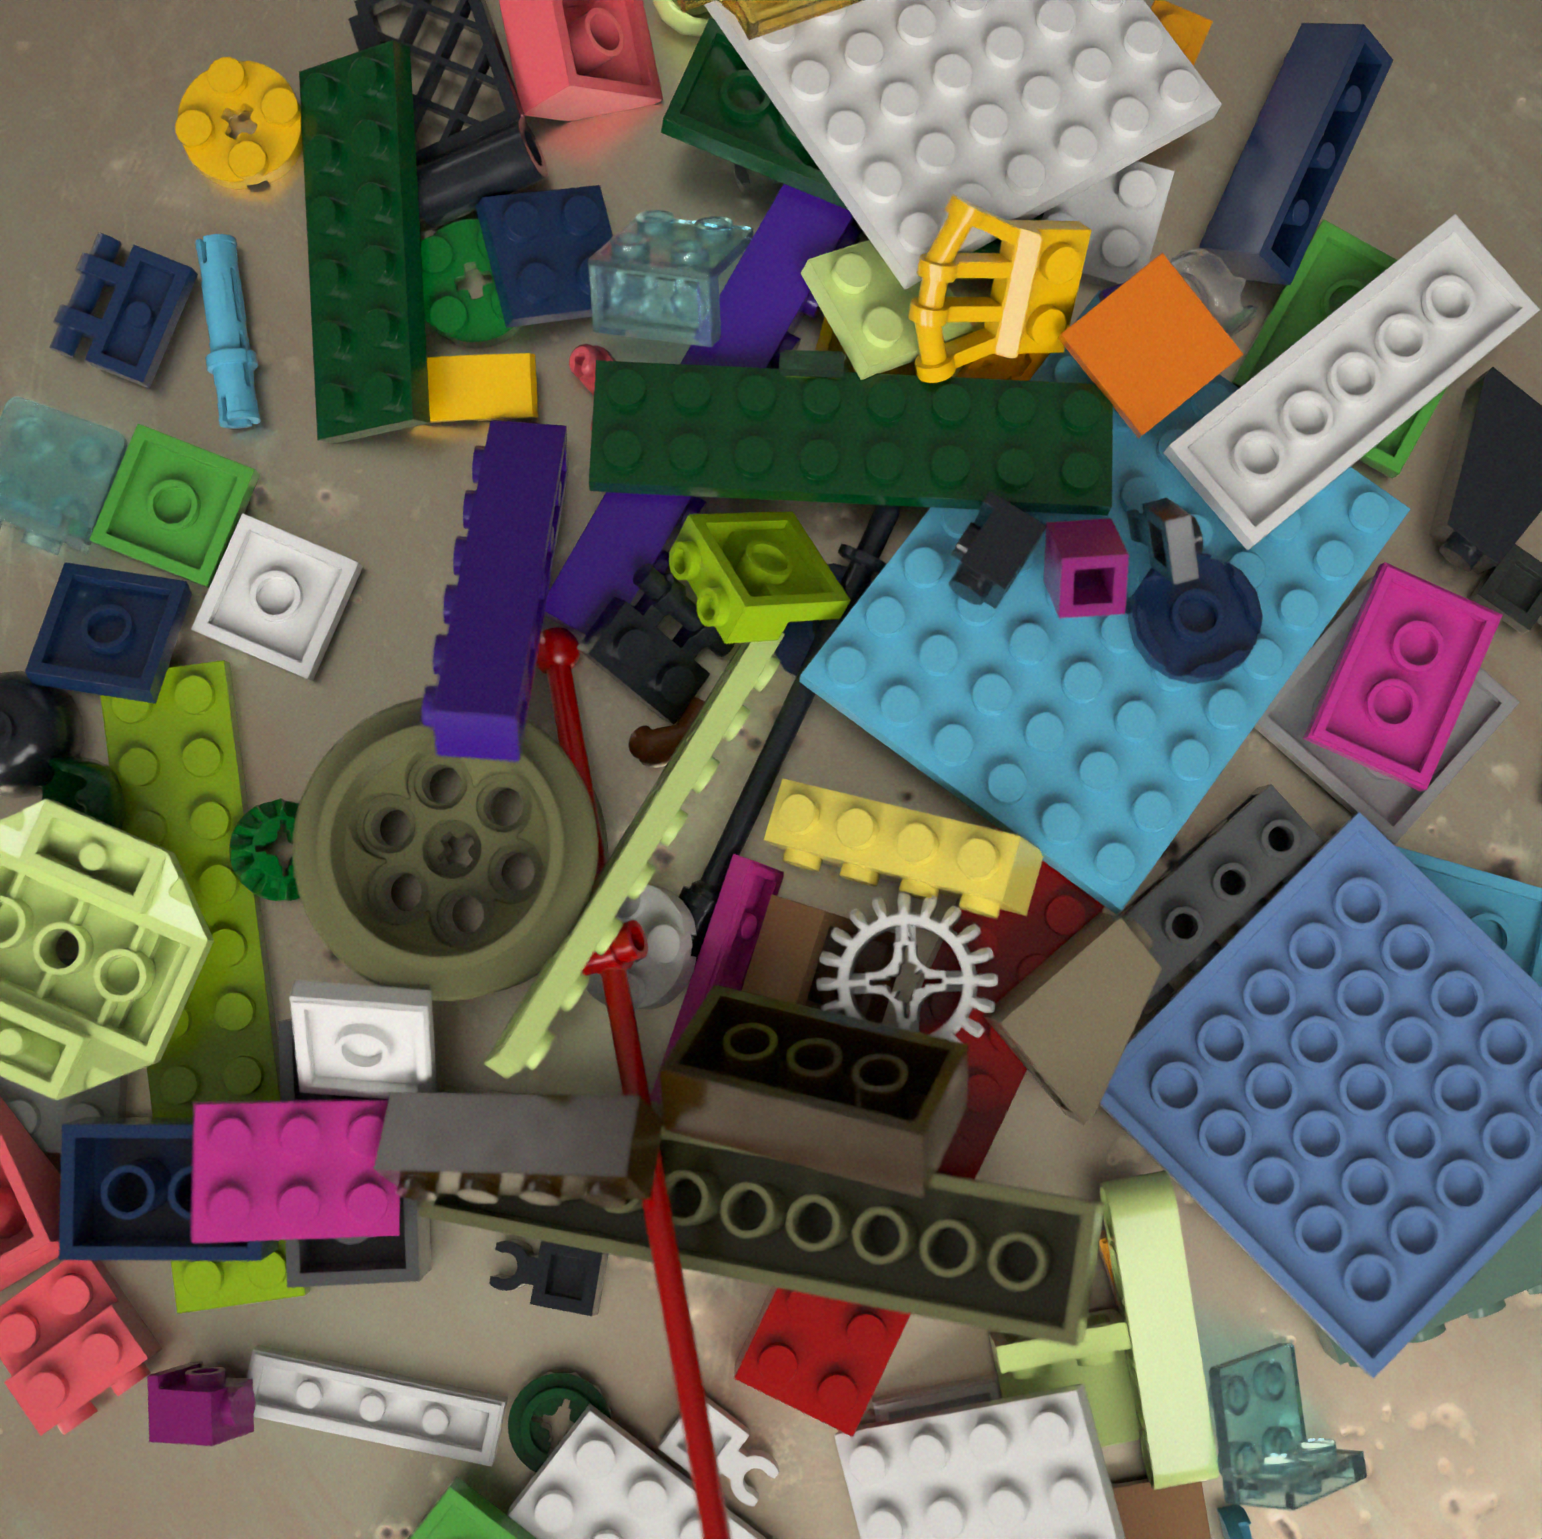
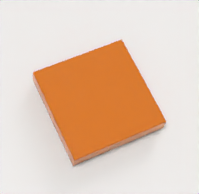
M1163 252L1058 337L1093 383L1113 404V408L1138 439L1244 355Z

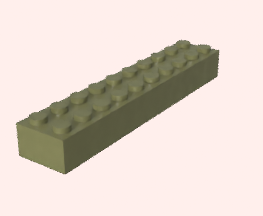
M444 1085L442 1092L506 1094L454 1085ZM663 1122L659 1147L682 1269L1075 1347L1084 1341L1105 1202L935 1172L925 1196L922 1198L665 1131ZM438 1193L436 1200L422 1201L420 1217L653 1263L641 1199H625L624 1206L613 1208L588 1203L583 1197H561V1203L558 1205H539L525 1201L519 1195H499L498 1201L495 1203H477L463 1199L457 1193Z

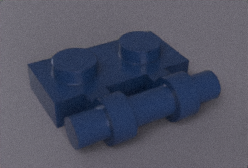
M98 233L90 253H82L75 271L80 276L68 304H60L53 320V323L58 325V328L49 348L64 356L74 358L82 337L91 338L93 341L85 361L96 368L150 389L198 274L192 267L137 245H133L124 267L114 264L122 243L111 236ZM104 286L114 287V292L103 318L100 319L92 316Z

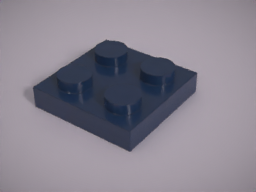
M600 185L482 197L479 201L476 211L506 328L623 313L630 305Z
M65 562L25 669L31 683L41 686L156 704L192 597L187 581Z

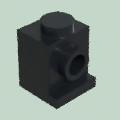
M990 491L981 505L975 522L969 524L951 554L960 563L949 581L950 588L958 596L972 604L981 605L985 602L996 609L1036 548L1046 525Z

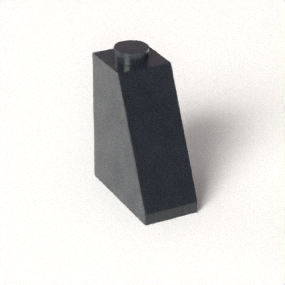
M1494 367L1473 381L1465 392L1429 534L1442 545L1439 550L1446 560L1463 571L1470 572L1473 570L1477 574L1498 565L1542 511V405Z

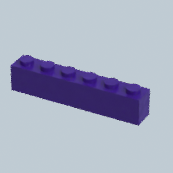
M490 420L485 446L476 445L474 448L472 479L473 483L477 484V489L466 490L463 503L464 529H468L467 537L457 536L454 545L453 571L455 576H459L458 583L447 584L444 593L443 619L444 624H449L447 634H436L433 648V672L439 675L437 686L426 685L422 703V723L424 727L434 728L437 756L520 762L568 477L567 426Z

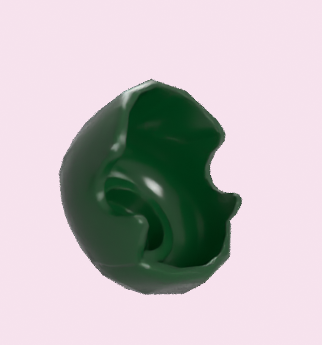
M53 757L49 765L55 769L52 781L42 786V801L45 799L54 800L121 830L126 816L125 800L121 784L115 772L108 765L95 759Z

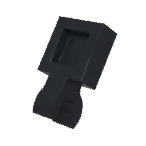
M1168 498L1142 504L1143 514L1139 513L1136 509L1127 511L1130 538L1148 547L1150 566L1173 585L1199 578L1196 555L1201 554L1203 551V537L1198 521L1193 515H1190Z

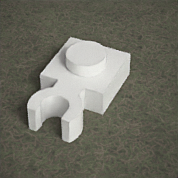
M705 1396L720 1475L723 1473L731 1479L732 1491L742 1503L755 1506L759 1500V1493L746 1484L744 1475L749 1470L758 1468L775 1479L779 1473L778 1463L767 1452L761 1450L746 1451L741 1446L750 1435V1429ZM679 1416L660 1441L658 1449L690 1472L681 1416Z

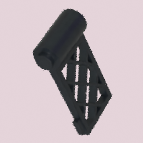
M356 0L354 3L358 14L348 20L359 51L395 40L409 46L411 56L430 63L417 95L413 94L419 221L425 220L430 227L438 228L475 211L482 197L513 194L547 178L548 171L544 156L533 132L527 124L486 0H459L453 13L431 5L433 0ZM397 4H402L412 9L399 38L396 39L382 33L376 14ZM471 11L473 13L475 22L468 19ZM426 15L449 23L435 54L413 46ZM463 29L480 35L483 43L472 69L449 60ZM489 67H491L494 78L486 75ZM445 70L467 78L454 110L431 101ZM481 85L499 91L505 111L483 121L468 116ZM426 110L448 118L449 121L440 141L420 149L416 133ZM463 125L468 127L461 131Z

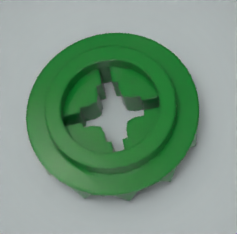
M282 798L254 806L239 820L230 839L229 855L234 873L249 891L267 900L284 902L300 898L294 874L293 856L289 859L288 867L285 869L286 876H283L282 866H279L277 856L267 855L266 851H255V849L263 848L265 845L276 841L280 824H283V833H287L288 842L293 844L295 820L300 804L285 801Z

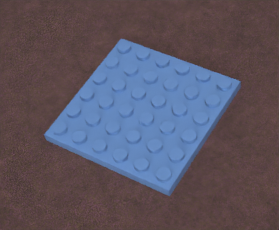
M1358 812L1128 1041L1099 1105L1168 1172L1185 1192L1368 1376L1375 1378L1542 1206V987L1370 821Z

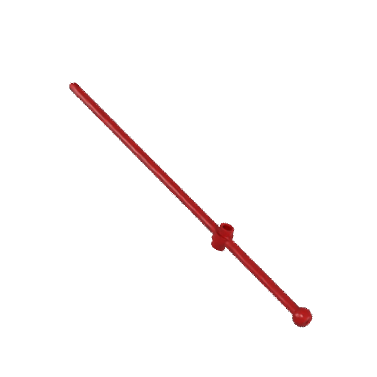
M548 628L541 632L536 667L542 673L547 674L559 745L577 769L592 803L598 836L596 880L607 859L572 669L580 658V651L576 649L579 642L566 628ZM629 920L623 922L616 938L603 955L600 956L596 952L592 953L581 973L586 976L597 973L602 978L622 1095L640 1096L652 1108L627 970L633 966L635 960L646 957L648 942L642 926L636 920ZM659 1147L651 1200H641L703 1539H732Z

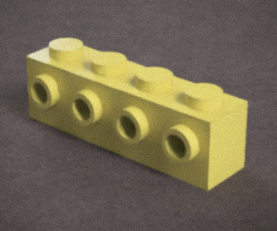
M783 778L764 836V841L785 851L782 861L787 864L814 872L820 871L822 863L841 868L840 877L871 887H877L880 878L900 883L898 892L910 893L911 897L921 900L927 897L932 898V896L938 899L939 894L961 899L959 908L990 918H997L1000 909L1024 916L1027 915L1043 860L1040 849L1022 836Z

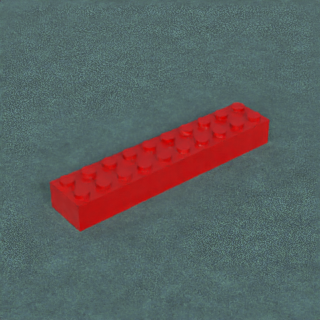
M995 825L991 827L993 830L1002 831ZM1042 861L1026 916L1000 909L997 918H990L959 908L962 913L952 929L959 935L966 927L976 924L981 930V933L975 940L966 944L970 953L988 947L991 948L993 958L989 961L975 964L977 975L990 973L998 977V984L996 986H977L976 997L988 999L996 1004L1099 912H1102L1105 906ZM957 898L954 906L958 907L961 899ZM939 936L925 967L936 971H962L955 951ZM922 971L914 990L925 988V985L941 984L943 980L927 979ZM914 990L906 1005L907 1018L910 1017V1001H913ZM962 991L939 992L927 997L921 1005L919 1033L930 1035L943 1027L957 1010L962 997ZM974 1007L968 1018L979 1023L984 1028L983 1034L980 1037H975L963 1027L955 1034L962 1043L968 1044L967 1108L936 1172L976 1179L1025 1076L1027 1068L985 1019L983 1014L986 1012H982ZM772 1286L735 1362L734 1379L853 1437L911 1314Z

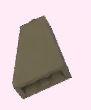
M1099 912L995 1004L992 1013L986 1012L983 1014L989 1024L1060 1110L1083 1125L1094 1117L1162 969L1149 952L1154 946L1153 940L1144 928L1130 916L1122 919L1119 916Z

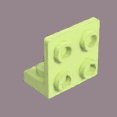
M1115 1308L1088 1313L1085 1339L1076 1347L1000 1331L989 1332L1002 1398L1084 1383L1101 1447L1135 1441L1140 1438V1426L1137 1420L1124 1349L1132 1347L1127 1322Z

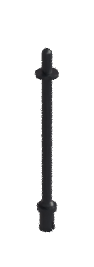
M877 505L857 548L846 544L840 545L838 554L849 562L840 585L851 601L840 619L822 620L701 879L693 882L690 888L683 886L679 894V898L683 900L695 921L697 935H691V956L696 957V962L733 854L740 856L815 696L813 691L799 682L800 675L861 598L872 573L879 575L886 566V563L879 558L899 518V506Z

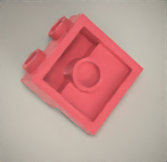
M64 1260L0 1306V1359L11 1374V1377L4 1381V1383L40 1436L56 1425L63 1435L70 1432L98 1411L91 1401L97 1395L111 1387L118 1397L149 1375L151 1372L144 1362L162 1349L101 1260Z

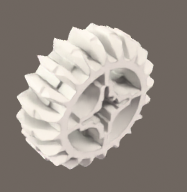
M900 892L897 900L899 913L889 914L884 898L878 896L872 899L873 909L878 919L869 923L865 915L856 908L849 913L851 921L860 929L853 938L844 930L834 928L831 937L836 942L846 946L842 957L831 952L821 953L820 962L827 966L838 967L837 979H818L817 989L823 991L838 990L839 1001L827 1003L821 1007V1010L837 1014L844 1012L846 1016L867 1020L860 1011L854 994H883L895 1006L898 1028L919 1033L921 1005L927 997L939 992L962 991L960 1003L953 1016L943 1027L930 1034V1036L962 1043L955 1036L962 1027L975 1037H980L983 1034L984 1028L968 1017L973 1007L987 1013L994 1011V1002L988 999L977 998L976 994L977 986H996L998 984V977L990 973L977 975L975 964L989 961L993 958V953L989 947L970 953L966 944L975 940L981 933V930L976 924H972L958 935L952 929L962 913L958 907L952 906L949 908L942 921L933 917L937 908V898L935 896L924 899L921 913H913L910 893ZM916 928L931 931L943 938L955 951L962 971H936L926 968L919 959L918 944H916ZM896 929L894 956L889 966L882 971L854 974L857 961L867 945L879 935ZM906 947H908V962L917 965L915 974L923 971L927 979L943 980L941 984L925 985V988L914 990L913 1001H910L909 1018H907L906 1002L897 999L901 991L897 990L892 993L889 986L873 985V982L876 980H890V977L901 975L902 964H905Z

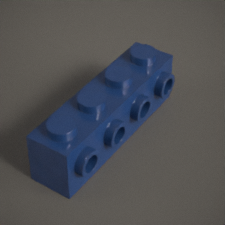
M1301 23L1199 245V248L1230 278L1291 285L1393 62V58L1365 24Z

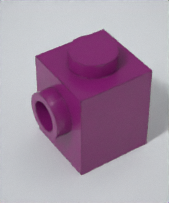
M1112 519L1046 522L1044 584L1058 617L1073 618L1125 614L1129 553Z

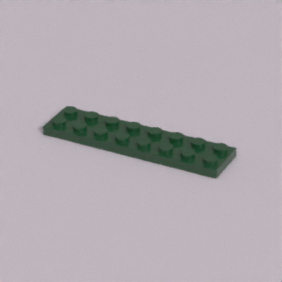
M596 360L589 489L594 492L980 510L984 499L991 491L1023 512L1108 516L1112 508L1113 404L1095 384L960 377H950L945 381L927 383L919 380L917 375L875 374L861 380L855 372ZM802 377H833V378H841V379L802 378Z

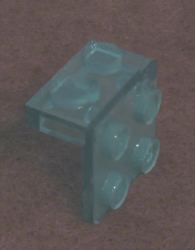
M22 397L9 399L0 417V529L2 525L22 531L24 533L20 541L21 543L58 556L62 546L87 554L92 543L89 539L127 449L126 438L116 430Z

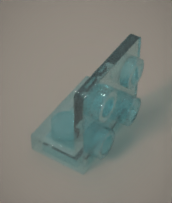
M648 210L639 213L634 220L588 259L593 332L712 347L721 338L719 275L746 250L754 236L753 228L733 225L731 219L721 216L704 217L697 221L674 219V214L665 210Z
M1278 1343L1209 1369V1401L1214 1412L1219 1450L1218 1469L1222 1476L1225 1503L1294 1511L1367 1478L1364 1451L1336 1449V1441L1333 1439L1306 1438L1295 1348L1292 1343Z

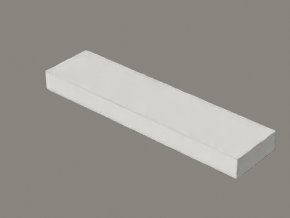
M259 1345L252 1351L247 1379H253V1392L256 1399L254 1417L491 1467L495 1461L508 1397Z

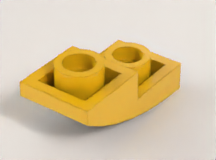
M513 353L427 357L430 423L538 418L535 354Z

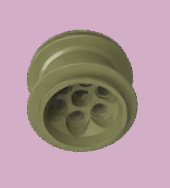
M417 698L390 706L364 719L342 736L320 761L309 779L296 815L293 833L294 874L301 901L316 932L327 947L355 973L381 987L431 990L432 1001L471 999L509 989L537 976L545 962L558 951L566 937L571 934L584 912L595 880L598 860L596 819L590 797L574 764L560 747L559 743L533 722L527 719L520 762L437 756L434 728L423 726V698ZM453 768L459 774L461 789L452 801L445 804L437 803L430 793V781L439 770ZM503 790H515L523 801L522 814L511 825L500 826L491 815L490 806L492 800ZM594 790L606 859L608 861L606 824L601 805ZM401 810L409 818V835L401 844L391 847L381 837V821L389 812ZM451 836L462 840L472 837L474 844L469 848L468 852L473 860L468 866L461 862L448 864L446 857L450 855L452 849L447 841ZM523 853L533 862L535 869L534 878L525 889L514 891L507 887L503 881L501 874L502 866L510 856ZM404 874H411L418 880L422 893L418 904L409 911L400 910L395 906L391 898L393 883ZM467 895L476 898L484 910V919L481 926L469 934L460 931L452 920V910L455 903Z

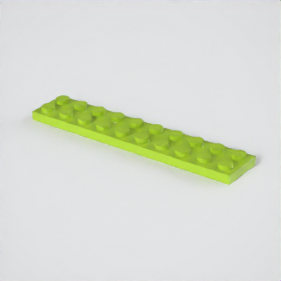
M221 660L171 667L167 669L156 704L100 695L109 767L118 776L125 800L126 816L121 830L175 853L214 939L160 1062L147 1066L153 1117L193 1118L194 1102L281 1101L280 1057L260 897L249 891L239 881L232 868L229 855L230 839L234 828L239 820L249 811L230 663ZM279 1240L278 1250L262 1261H171L177 1314L305 1296L310 1292V1287L287 1288L286 1240Z

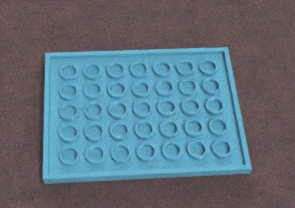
M1100 290L1077 320L1100 303L1098 296L1101 293ZM1066 348L1064 353H1050L1029 380L1094 384ZM1220 374L1139 439L1113 408L1112 508L1108 516L1025 512L1045 525L1046 522L1112 519L1129 553L1125 614L1073 618L1058 617L1044 584L1046 528L1036 548L996 609L985 602L981 605H976L964 600L949 586V581L960 563L951 554L969 524L975 522L979 510L931 507L802 672L799 680L808 689L1000 830L1022 836L1039 848L1043 856L1042 861L1116 915L1123 910L1410 511L1409 507L1358 471L1349 467L1247 551L1163 453L1172 442L1239 389ZM1163 498L1170 499L1190 515H1193L1198 521L1203 537L1202 553L1212 555L1211 559L1219 560L1225 565L1229 562L1240 569L1257 591L1263 615L1257 642L1243 664L1220 680L1192 684L1169 679L1149 666L1133 644L1128 623L1131 599L1152 567L1150 566L1148 547L1130 538L1127 511L1136 509L1139 513L1143 514L1142 504Z

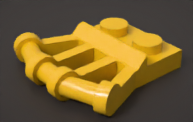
M952 194L944 208L949 213L928 253H923L919 257L916 273L922 277L919 297L911 300L908 318L915 324L920 354L915 359V367L919 380L927 383L945 381L953 376L956 368L990 354L1015 358L1018 353H1064L1065 346L1058 337L1070 327L1091 229L1080 221L1005 220ZM972 227L1002 239L999 253H958ZM955 278H994L990 297H945L948 282L955 281ZM947 322H985L982 329L947 343L944 342L942 326H945Z

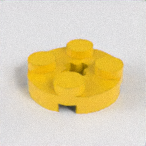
M221 57L213 61L208 70L202 72L193 80L181 99L178 118L175 123V133L195 167L206 178L220 186L240 190L249 189L247 185L259 184L265 180L270 184L285 176L296 164L303 151L300 103L285 78L266 65L253 61H238L232 57ZM245 111L251 112L250 119L256 126V130L251 135L241 132L236 139L229 137L231 127L228 122L235 114L240 115Z

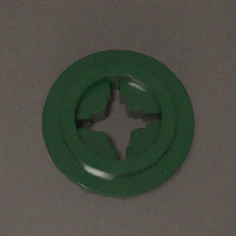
M547 1372L526 1384L512 1404L508 1417L510 1443L521 1462L534 1472L540 1469L554 1449L550 1448L553 1440L550 1437L552 1426L543 1422V1418L533 1415L543 1417L544 1414L553 1416L559 1406L563 1405L564 1399L570 1400L568 1409L571 1410L569 1417L573 1423L578 1420L589 1404L611 1419V1409L602 1396L599 1386L593 1385L581 1378L576 1372Z

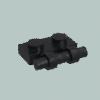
M647 563L635 572L632 579L633 583L644 592L635 607H632L627 601L613 597L576 649L661 719L674 725L711 674L694 660L701 649L707 647L718 657H724L730 653L735 643L725 644L715 627H706L701 623L697 614V605L686 596V587L671 573L662 575L651 564ZM668 614L682 625L672 640L657 628L663 617Z

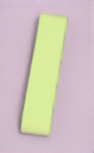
M1164 1170L1100 1182L1101 1202H1105L1103 1217L1119 1314L1127 1322L1132 1347L1125 1349L1137 1420L1140 1426L1141 1436L1139 1439L1149 1483L1153 1490L1216 1479L1219 1477L1217 1453L1179 1212L1170 1176Z

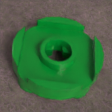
M465 219L450 223L437 230L432 236L426 237L421 241L425 322L435 332L437 331L442 337L451 339L457 345L475 349L501 344L512 338L522 328V326L509 328L505 326L479 219ZM472 269H478L481 275L490 274L492 276V283L483 286V296L478 299H472L468 290H458L459 281L464 280L466 272Z

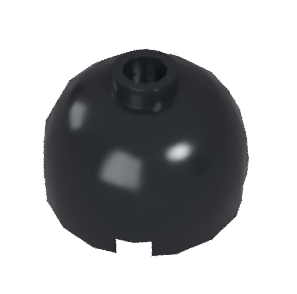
M24 671L0 673V795L11 798L39 796L42 794V786L49 784L54 777L55 769L49 765L50 760L53 757H76V754H81L84 745L83 717L72 696L64 689L31 683Z

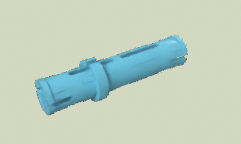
M226 234L203 236V239L196 240L195 247L198 264L200 265L202 294L210 340V354L205 358L207 371L214 376L218 400L219 425L229 429L247 428L253 426L252 424H259L261 421L253 372L258 367L257 353L250 349L247 334V320L238 267L237 240L235 237Z

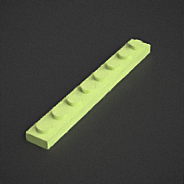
M782 633L779 640L745 642L739 645L595 880L587 905L571 934L566 937L558 951L545 962L483 1064L507 1078L521 1071L524 1066L533 1070L542 1060L555 1037V1034L547 1030L549 1024L559 1008L568 1012L583 993L588 984L589 977L581 973L593 952L600 956L603 955L616 938L623 925V921L616 918L615 915L627 896L632 900H636L651 880L656 867L648 862L659 842L667 847L684 825L688 813L680 809L691 790L699 794L714 775L720 761L712 757L722 738L730 742L746 722L751 710L743 706V703L752 688L760 692L776 672L781 660L773 654L785 634Z

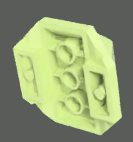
M45 799L23 809L22 812L0 820V1076L49 1098L60 1100L160 1062L214 942L175 853L54 800ZM67 930L76 937L79 944L78 956L70 966L63 964L56 953L57 941Z

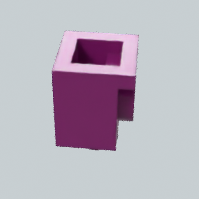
M187 1363L147 1375L149 1442L215 1446L254 1432L256 1399L253 1392V1379L226 1378L225 1368H200V1363Z

